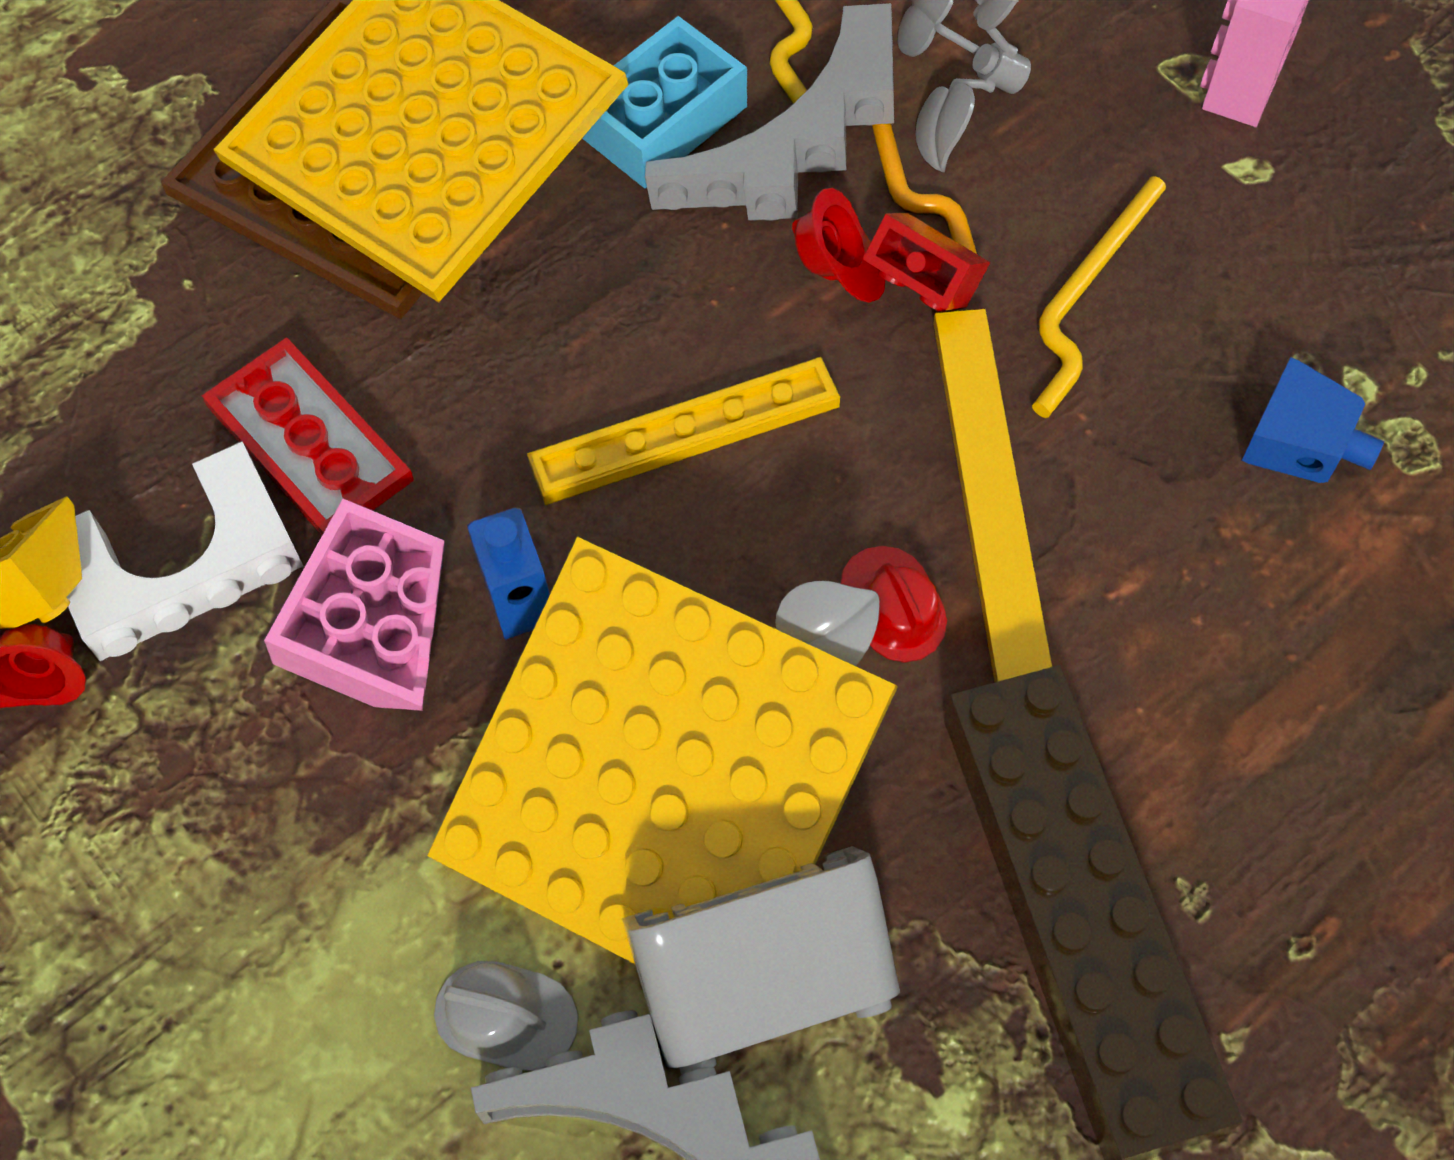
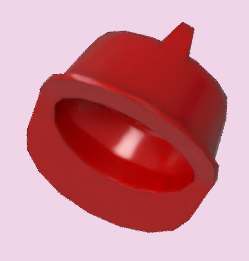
M834 188L822 189L814 199L812 210L792 223L796 248L803 265L813 274L827 280H838L844 289L857 300L867 303L879 300L884 293L886 280L878 274L879 269L863 260L871 243L861 227L850 201L843 193Z
M887 546L867 548L851 557L843 569L841 584L873 590L879 595V619L877 629L870 644L871 648L889 660L904 663L922 660L933 653L945 637L947 617L936 587L920 563L903 550Z
M23 624L6 630L0 637V708L28 705H63L76 700L85 690L86 676L81 666L73 660V637L69 634L59 633L47 626L37 624Z

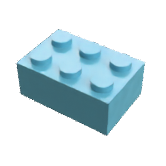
M677 16L613 65L625 72L628 86L582 139L643 188H647L645 180L647 161L685 157L747 107V67L681 17Z

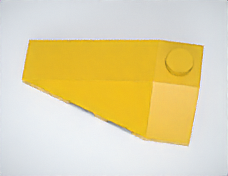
M67 496L15 521L10 527L13 531L0 538V629L16 628L37 618L42 623H46L60 615L70 605L71 602L67 596L82 580L75 508Z

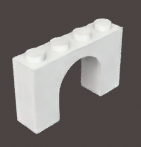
M243 442L192 464L214 510L215 531L211 543L204 554L191 566L178 573L166 577L145 578L121 569L106 533L91 511L88 510L75 516L82 580L67 596L71 602L68 607L82 640L99 661L110 656L124 655L144 640L162 632L178 630L186 625L190 619L213 608L229 606L236 602L241 595L265 584L278 583L286 579L291 572L303 567Z

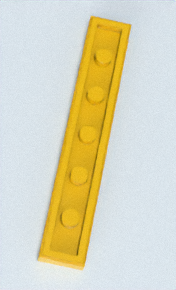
M818 357L529 452L527 456L545 505L839 408L840 396L822 358Z

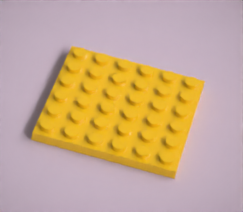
M353 0L213 150L223 163L435 301L440 302L628 86L625 72L500 0Z
M577 537L427 856L635 964L622 918L651 909L653 915L668 912L669 919L674 918L671 908L673 906L684 904L687 907L801 871V866L810 863L816 864L898 686Z

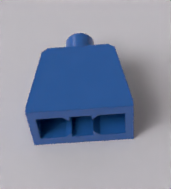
M1290 357L1241 461L1310 481L1325 483L1329 481L1341 458L1371 470L1385 441L1355 429L1366 404L1362 397L1299 360Z
M512 508L472 521L467 525L469 536L504 639L506 640L534 630L550 593L542 565L521 509ZM526 586L527 593L529 594L527 597L520 600L509 599L508 594L513 589Z

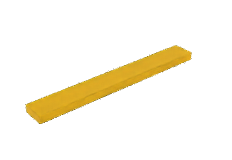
M986 309L935 313L933 325L995 683L1050 668L1052 663Z

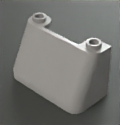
M851 846L824 855L826 862L823 863L824 871L810 863L801 866V871L713 899L687 907L684 904L671 907L674 915L672 919H669L668 912L653 915L651 909L622 918L666 1067H679L681 1075L696 1069L714 1067L717 1064L715 1057L853 1012H856L858 1018H866L884 1013L892 1008L890 999L900 993L877 876L869 853Z

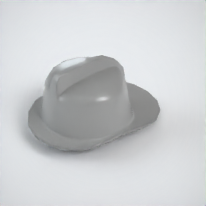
M477 961L463 966L445 981L436 997L434 1018L438 1034L449 1048L464 1056L506 1068L520 1067L524 1071H535L547 1067V1059L568 1052L577 1035L578 1013L572 996L561 983L543 974L495 961Z

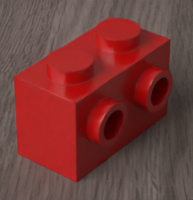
M909 213L885 214L863 257L864 261L879 269L878 274L882 278L897 286L909 287L920 294L919 299L924 304L940 312L967 307L991 263Z

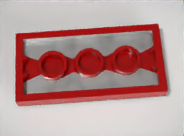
M287 337L201 395L210 411L239 443L243 442L250 456L321 535L326 530L342 499L373 511L414 481L408 466Z

